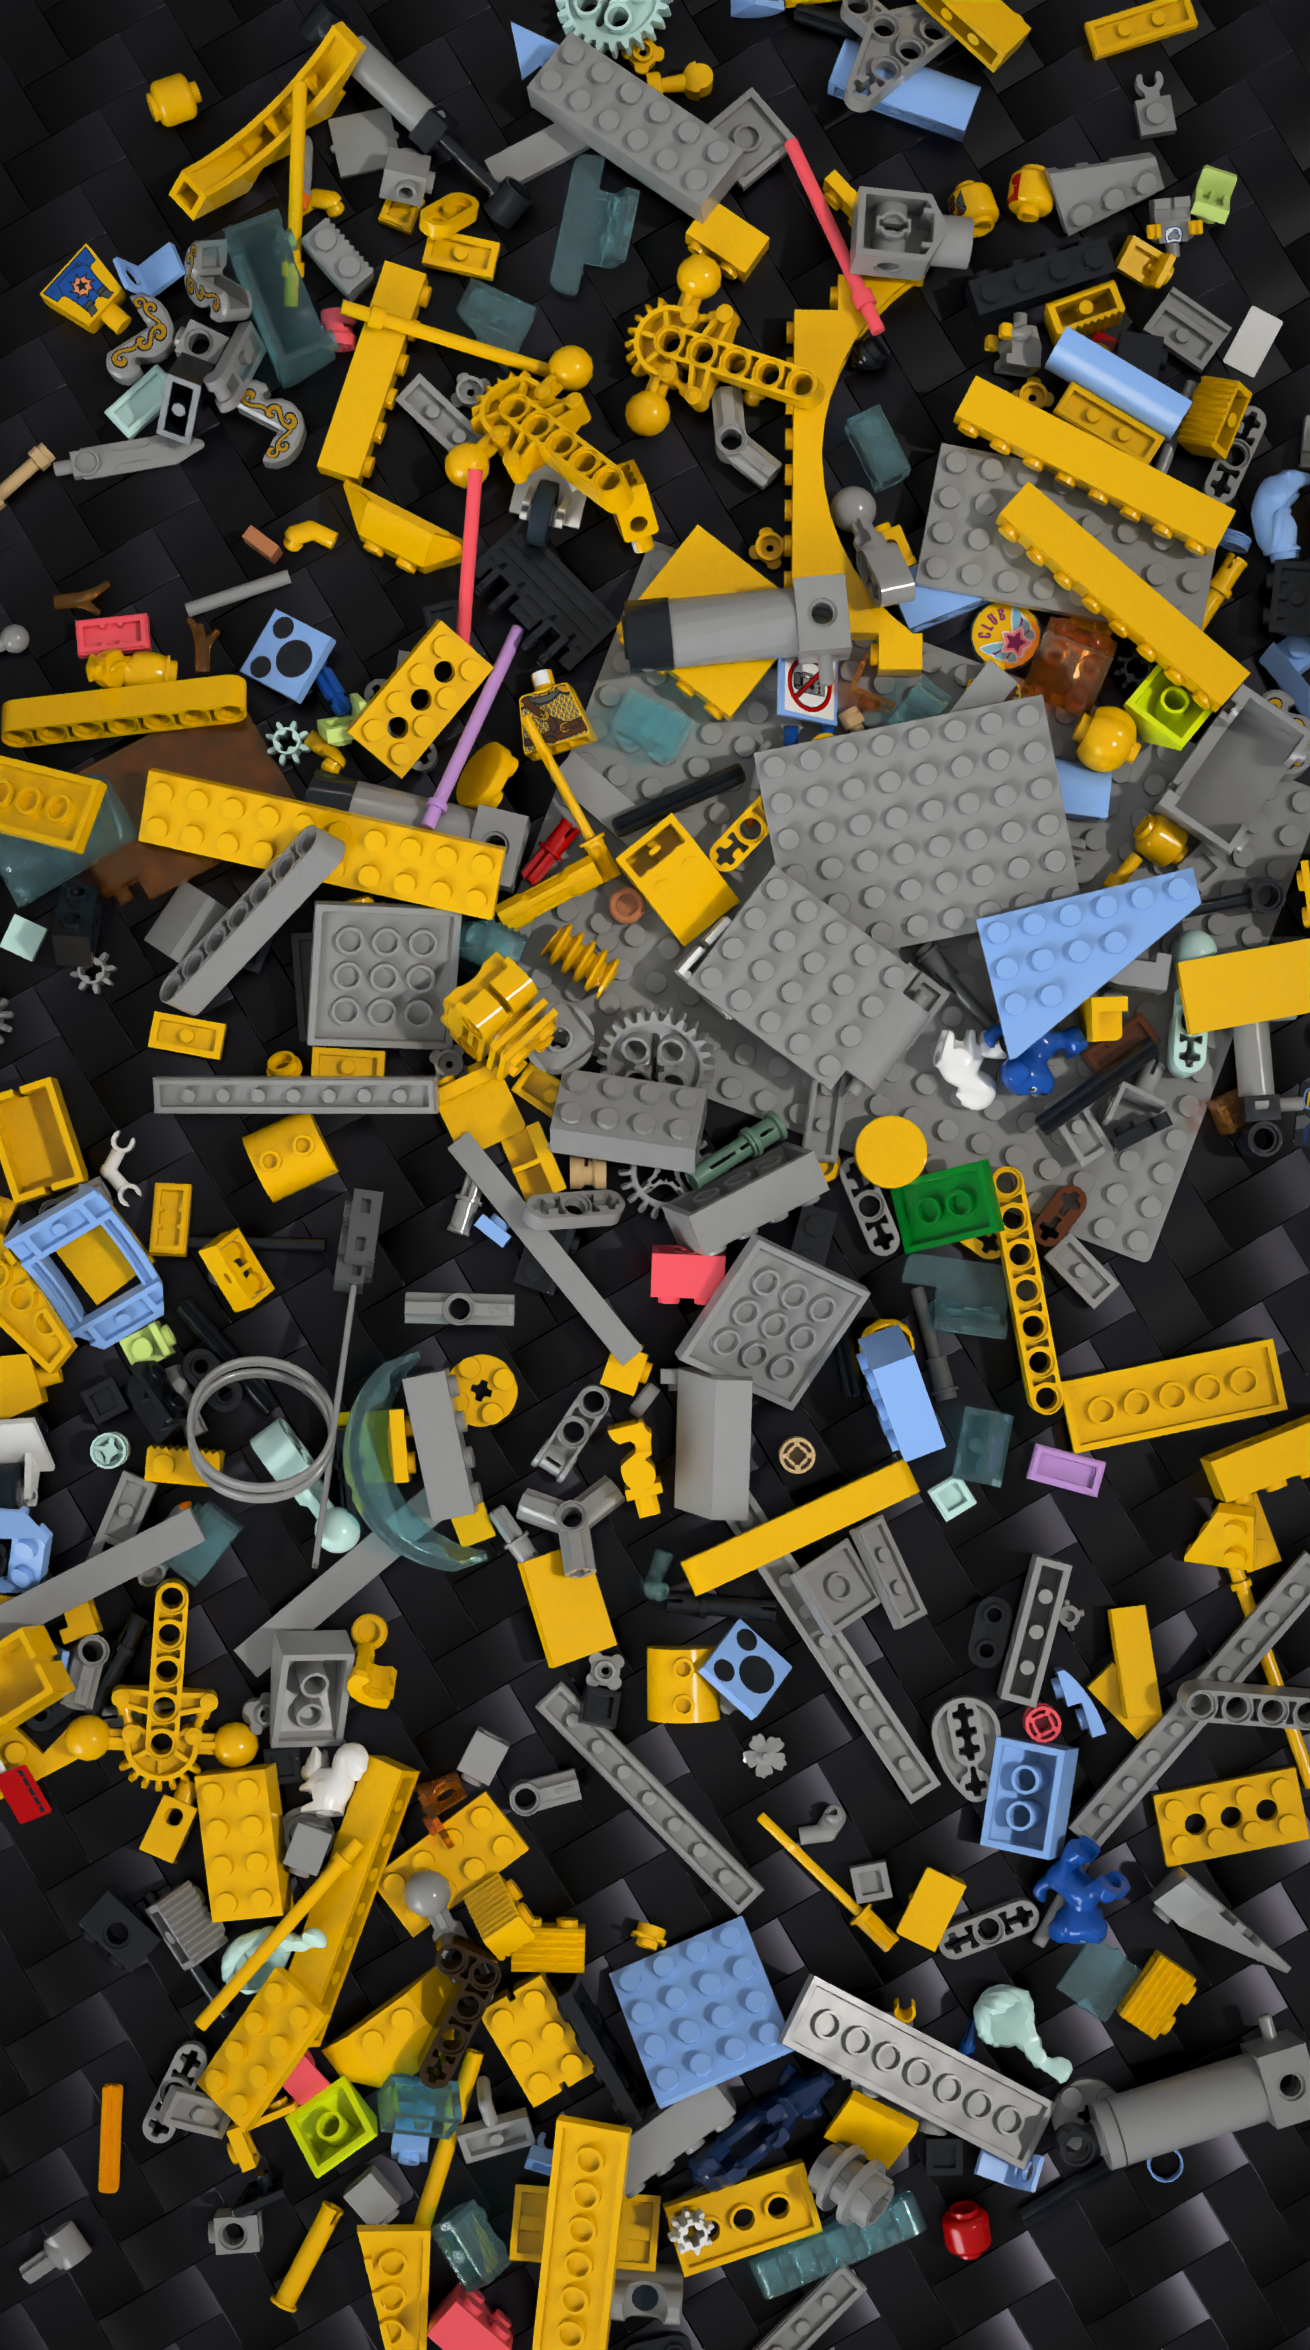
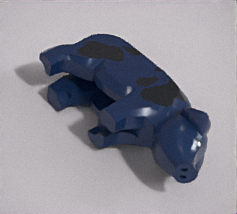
M788 2063L778 2079V2092L764 2093L746 2104L733 2115L734 2121L727 2128L718 2133L715 2130L704 2138V2144L695 2152L689 2154L687 2166L692 2172L693 2183H700L708 2192H717L739 2182L746 2176L748 2169L760 2162L772 2149L780 2148L789 2140L790 2133L793 2131L799 2118L812 2120L825 2114L821 2100L828 2090L834 2086L832 2074L824 2070L819 2074L801 2076Z

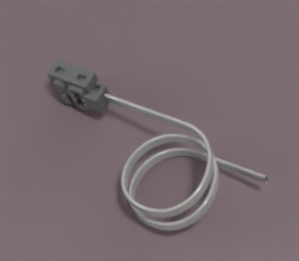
M354 1188L353 1200H345L333 1290L349 1292L334 1406L324 1387L301 1367L277 1358L248 1356L227 1361L210 1371L195 1389L187 1414V1441L192 1465L200 1478L208 1486L226 1497L248 1503L283 1501L307 1490L325 1471L312 1560V1568L318 1569L355 1298L356 1294H362L364 1283H371L384 1193L379 1191ZM261 1366V1367H270V1368H275V1369L283 1370V1371H285V1372H288V1373H290V1374H293V1375L297 1376L298 1378H296V1377H294V1376H292V1375H289V1374H287V1373L281 1372V1371L272 1370V1369H264V1368H249V1369H242V1370L233 1371V1372L228 1373V1374H225V1373H227V1372H229V1371H232V1370H235V1369H238V1368H243V1367ZM250 1378L271 1379L300 1390L316 1404L325 1419L328 1439L322 1452L302 1472L275 1482H246L219 1472L203 1457L194 1436L199 1412L206 1400L215 1391L229 1383Z

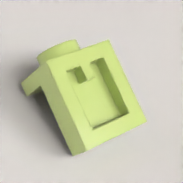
M154 1321L148 1324L147 1327L119 1341L131 1366L135 1362L152 1360L159 1362L176 1353L172 1346L177 1343L169 1326L167 1324L162 1326L160 1321Z

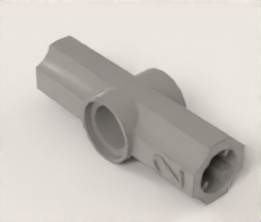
M406 1292L405 1323L514 1326L515 1294ZM457 1298L466 1300L470 1305V1312L464 1319H457L450 1312L451 1303Z

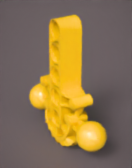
M693 254L684 259L678 267L677 284L682 293L677 306L668 305L663 298L659 297L657 301L658 308L653 309L651 305L645 304V311L648 314L644 318L641 315H635L634 319L638 322V327L628 328V333L634 339L624 342L625 347L632 351L626 356L627 362L630 365H634L631 372L635 377H642L647 374L650 376L645 391L633 395L626 404L625 416L627 424L633 432L640 436H655L668 425L670 409L665 399L668 389H678L679 394L697 412L707 410L710 403L709 400L719 381L802 409H812L821 404L824 399L825 390L817 376L808 368L734 345L733 341L736 329L740 325V317L730 305L722 304L716 311H709V314H700L698 312L701 301L714 296L721 286L722 275L720 266L713 258L705 254ZM705 323H709L703 330V332L699 333L703 329ZM680 339V345L675 351H666L668 344L672 340ZM713 350L710 360L699 363V358L704 351ZM746 361V366L740 373H732V367L736 362ZM682 369L689 371L687 383L683 382ZM779 371V377L774 383H764L766 376L770 372ZM805 382L813 383L810 392L805 395L797 394L800 385Z
M567 345L556 350L549 359V375L541 383L533 379L530 373L524 369L519 376L510 371L509 377L505 380L497 377V384L493 387L485 385L486 394L476 396L477 405L471 408L473 418L470 420L473 432L475 434L483 433L484 436L476 444L468 442L452 447L445 457L446 476L455 486L467 489L469 468L483 470V483L489 475V459L498 451L499 455L503 458V464L510 478L515 484L526 482L529 474L548 465L609 513L618 514L631 506L634 499L633 492L621 468L576 434L580 427L587 424L591 419V414L582 395L578 392H573L566 398H556L562 390L567 392L577 391L585 387L593 377L592 358L583 348Z
M167 1578L158 1585L156 1590L149 1685L119 1684L112 1690V1703L117 1707L119 1716L122 1715L124 1721L122 1729L109 1728L107 1723L98 1716L84 1715L73 1720L65 1733L67 1749L70 1754L80 1760H96L103 1756L107 1750H123L126 1759L119 1764L120 1771H125L132 1767L133 1770L128 1776L129 1781L133 1782L141 1775L143 1776L141 1788L146 1789L150 1780L156 1781L155 1790L158 1792L162 1790V1781H168L171 1790L176 1789L175 1778L180 1777L182 1782L187 1784L190 1781L187 1770L196 1775L200 1774L201 1768L195 1762L198 1754L214 1755L217 1761L224 1766L239 1768L250 1763L258 1750L257 1736L249 1731V1726L243 1723H227L220 1727L216 1733H203L202 1726L204 1721L209 1719L211 1712L218 1706V1695L213 1689L183 1687L189 1594L186 1584L180 1579ZM177 1588L183 1595L182 1600L176 1605L166 1604L162 1599V1593L166 1589ZM166 1624H173L180 1630V1635L173 1641H166L159 1635V1630ZM167 1660L172 1661L178 1668L177 1672L171 1677H163L156 1669L159 1663ZM168 1697L173 1700L175 1707L168 1714L159 1713L154 1707L157 1699ZM137 1711L146 1714V1725L132 1719L131 1712ZM190 1714L197 1716L194 1722L180 1727V1716ZM164 1733L171 1737L172 1744L162 1750L155 1748L151 1743L153 1737Z

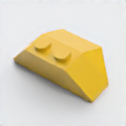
M346 479L343 487L359 537L365 543L363 546L365 550L381 558L385 553L397 559L395 565L411 574H414L416 570L427 574L461 563L463 539Z
M436 1965L322 2048L321 2051L340 2077L345 2075L350 2082L393 2091L419 2072V2053L454 1985L450 1977L442 1974ZM454 2029L444 2031L442 2037L447 2040H453Z

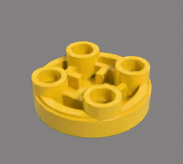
M498 742L484 745L469 760L459 778L456 788L457 802L461 806L474 810L478 809L479 804L496 808L503 798L502 788L507 779L518 768V759L511 756L510 750Z
M888 1115L874 1119L860 1131L854 1142L856 1166L862 1176L876 1187L893 1189L911 1183L920 1175L927 1161L928 1151L924 1135L913 1122L900 1116Z

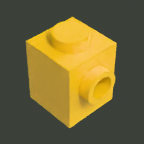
M641 1351L625 1365H621L615 1356L610 1353L600 1384L634 1396L638 1383L646 1384L653 1365L646 1362L649 1354Z

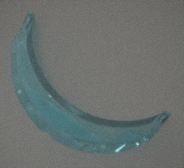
M417 1351L384 1362L368 1379L357 1396L347 1420L344 1436L343 1465L347 1484L352 1489V1500L364 1522L389 1548L419 1564L438 1570L454 1572L489 1560L487 1550L474 1549L453 1542L424 1523L411 1509L402 1496L397 1484L394 1483V1476L389 1462L387 1447L389 1410L392 1408L402 1379L406 1377L412 1367L422 1358L421 1351Z

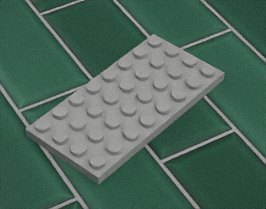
M941 443L915 576V586L1109 625L1110 621L1100 613L1096 615L1090 612L1082 604V597L1073 589L1068 591L1061 587L1053 577L1055 574L1045 565L1040 567L1032 562L1026 555L1027 550L1017 541L1015 543L1008 541L999 532L998 528L1000 526L995 522L1000 512L1029 481L1202 630L1216 550L1211 556L1206 553L1204 556L1193 554L1184 548L1185 543L1173 536L1171 539H1165L1155 534L1151 530L1152 525L1142 520L1136 523L1124 518L1119 514V508L1109 503L1103 506L1093 502L1087 497L1088 492L1077 486L1074 489H1070L1059 484L1054 479L1056 475L1044 469L1041 472L1034 471L1025 466L1021 458ZM1209 496V497H1211V498H1213V499H1215V500H1217V501H1219V502L1225 504V500H1226V499Z

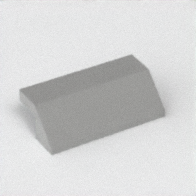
M678 1367L674 1508L710 1520L748 1521L752 1376H715L696 1367Z

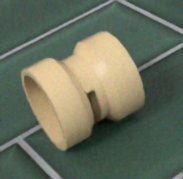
M570 1155V1189H582L585 1185L593 1186L595 1189H607L606 1160Z
M800 1436L788 1437L782 1442L778 1452L780 1463L790 1473H805L811 1469L815 1462L816 1454L814 1447L807 1439Z

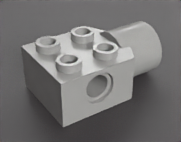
M859 186L853 204L849 273L921 281L930 266L966 270L970 262L973 245V218L942 214L933 195L930 193Z

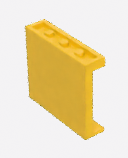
M697 524L638 600L662 597L671 599L779 588ZM621 620L616 626V630L620 635L618 641L624 646ZM777 659L674 668V670L657 671V673L662 676L666 672L677 680L675 686L689 698L696 695L706 703L703 708L711 716L719 721L724 717L730 722L733 719L734 713Z

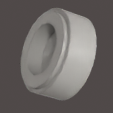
M651 1382L647 1383L628 1408L629 1412L639 1419L658 1395L660 1389Z

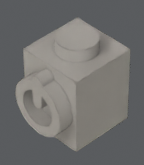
M389 146L379 198L421 207L424 193L432 194L436 172L429 171L431 156L421 154L412 148L404 147L399 149Z

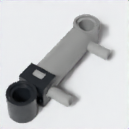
M1297 1015L1233 1027L1238 1098H1234L1236 1123L1248 1122L1238 1133L1237 1142L1243 1154L1249 1157L1262 1158L1277 1153L1282 1146L1283 1136L1279 1127L1270 1121L1280 1120L1281 1112L1302 1111L1305 1107L1303 1097L1280 1098L1279 1094H1275L1269 1022L1295 1020ZM1258 1130L1263 1131L1266 1136V1144L1262 1149H1259L1254 1143V1135Z

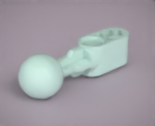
M1187 930L1178 935L1173 941L1170 954H1172L1171 960L1175 966V963L1216 956L1217 947L1212 937L1201 930ZM1178 989L1174 995L1173 1017L1169 1022L1166 1065L1173 1076L1184 1079L1191 1077L1204 1066L1208 1032L1188 1035L1187 1031L1182 1027L1181 1017L1184 1016L1180 990ZM1193 1042L1190 1046L1187 1047V1043ZM1186 1049L1187 1059L1193 1060V1063L1186 1067L1185 1060L1179 1059L1186 1052Z
M278 1418L250 1439L253 1450L275 1481L290 1478L305 1470L315 1461L293 1429L282 1418ZM321 1478L307 1490L294 1496L301 1506L308 1507L316 1517L315 1537L324 1483ZM328 1498L321 1547L331 1553H344L352 1549L359 1541L360 1525L356 1518L347 1512V1508L334 1507Z

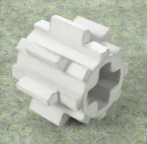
M684 2206L681 2210L682 2214L678 2217H670L674 2228H671L672 2231L667 2235L671 2242H678L677 2249L681 2254L685 2251L688 2252L690 2249L694 2250L698 2256L700 2255L701 2247L712 2245L713 2242L708 2234H711L710 2230L715 2227L711 2220H704L705 2213L702 2208L689 2212ZM694 2225V2235L687 2236L689 2233L688 2227Z

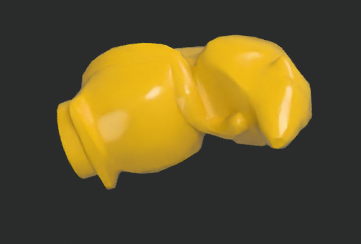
M111 648L100 652L96 656L91 653L85 667L88 681H95L104 689L176 681L177 661L170 660V655L164 656L150 651H138L133 655L124 656L121 650Z

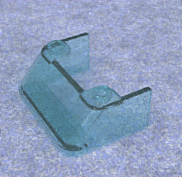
M278 208L223 229L232 268L239 285L251 293L253 300L251 315L266 347L279 383L283 390L297 385L336 359L335 351L340 349L333 330L325 331L323 325L320 324L293 255V251L298 250L291 228L284 231Z

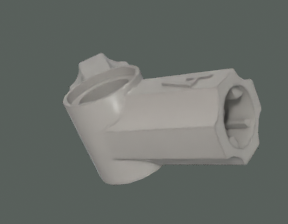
M734 386L719 387L715 389L711 396L716 456L720 461L731 464L760 489L764 490L777 477L783 464L747 435L742 389ZM733 437L738 439L741 445L737 449L728 450L721 443L724 439Z

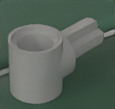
M69 2220L51 2232L44 2239V2249L21 2264L19 2270L24 2280L31 2284L55 2267L65 2271L72 2268L88 2256L92 2249L73 2221Z

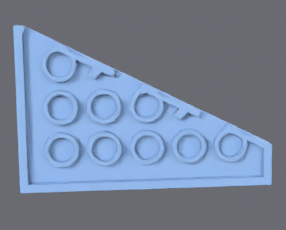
M1193 867L976 920L1009 1060L1018 1058L1122 969L1170 931L1177 923L1201 905Z

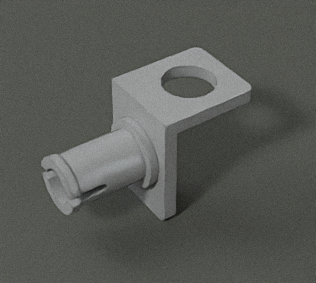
M1153 1059L1140 1069L1134 1085L1123 1081L1115 1089L1100 1125L1105 1127L1112 1120L1121 1098L1159 1114L1165 1108L1167 1102L1156 1097L1153 1093L1166 1066L1158 1062L1157 1066H1154L1152 1073H1150L1156 1061Z

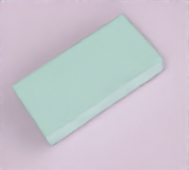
M158 364L151 368L104 412L129 440H132L160 414L167 374Z

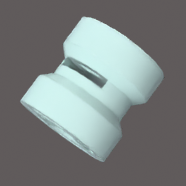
M109 1431L97 1436L90 1447V1456L93 1462L104 1469H112L124 1464L131 1454L129 1439L117 1431Z

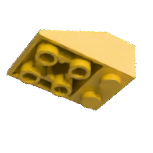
M672 813L615 858V863L683 947L687 946L740 902L695 840Z

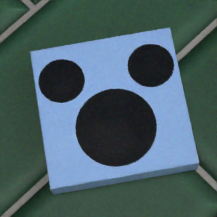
M275 609L240 672L301 704L335 646L336 641L332 637Z
M739 1618L731 1625L697 1672L744 1715L753 1720L767 1704L792 1669V1666Z

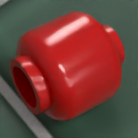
M973 2201L956 2202L943 2215L944 2243L950 2253L958 2255L964 2260H972L978 2258L991 2245L992 2237L989 2216L985 2209L978 2206L977 2203Z

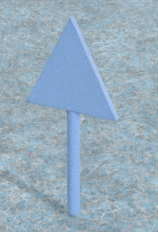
M511 22L523 80L540 66L543 67L559 47V44Z

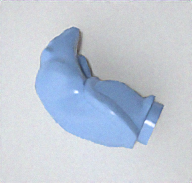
M1283 470L1274 476L1264 479L1255 494L1251 509L1254 535L1263 555L1270 557L1271 564H1275V560L1295 561L1300 559L1299 551L1301 548L1297 545L1298 528L1294 518L1291 516L1292 510L1290 507L1299 498V489L1310 484V474L1298 470Z

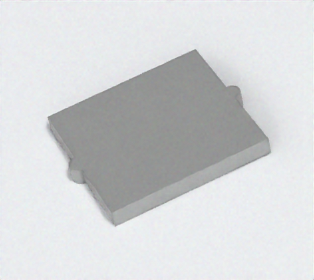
M385 107L328 119L333 141L330 149L336 155L341 179L384 170L389 146L398 148L397 140H399V133L394 131L391 113Z

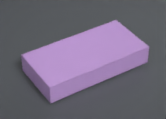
M1035 1443L1026 1478L1097 1497L1106 1462Z

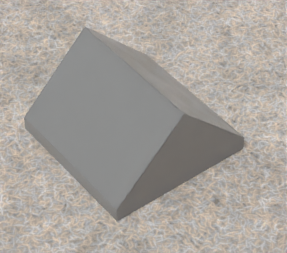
M183 880L144 940L180 963L229 909Z

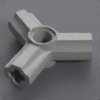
M606 1475L574 1500L563 1501L527 1488L519 1502L516 1518L559 1534L565 1577L583 1578L596 1573L590 1529L623 1504L625 1497L615 1483ZM570 1516L582 1518V1521L576 1527L564 1525V1521Z

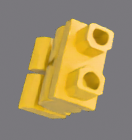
M643 1417L608 1425L607 1431L613 1441L619 1445L630 1441L635 1445V1448L621 1460V1474L626 1483L625 1494L627 1502L635 1500L639 1518L660 1514L657 1494L663 1493L660 1476L656 1477L655 1465L649 1458L652 1455L651 1428L645 1424Z

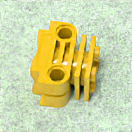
M496 951L483 963L480 971L471 981L457 987L443 1000L445 1012L441 1014L440 1021L450 1030L449 1036L473 1059L480 1062L488 1055L486 1067L490 1071L499 1064L496 1077L502 1081L509 1074L513 1078L517 1076L527 1066L528 1063L525 1059L536 1050L538 1053H541L554 1040L552 1035L557 1030L555 1025L559 1013L553 1008L545 1015L548 1002L542 998L535 1005L538 989L534 982L509 956L504 959Z

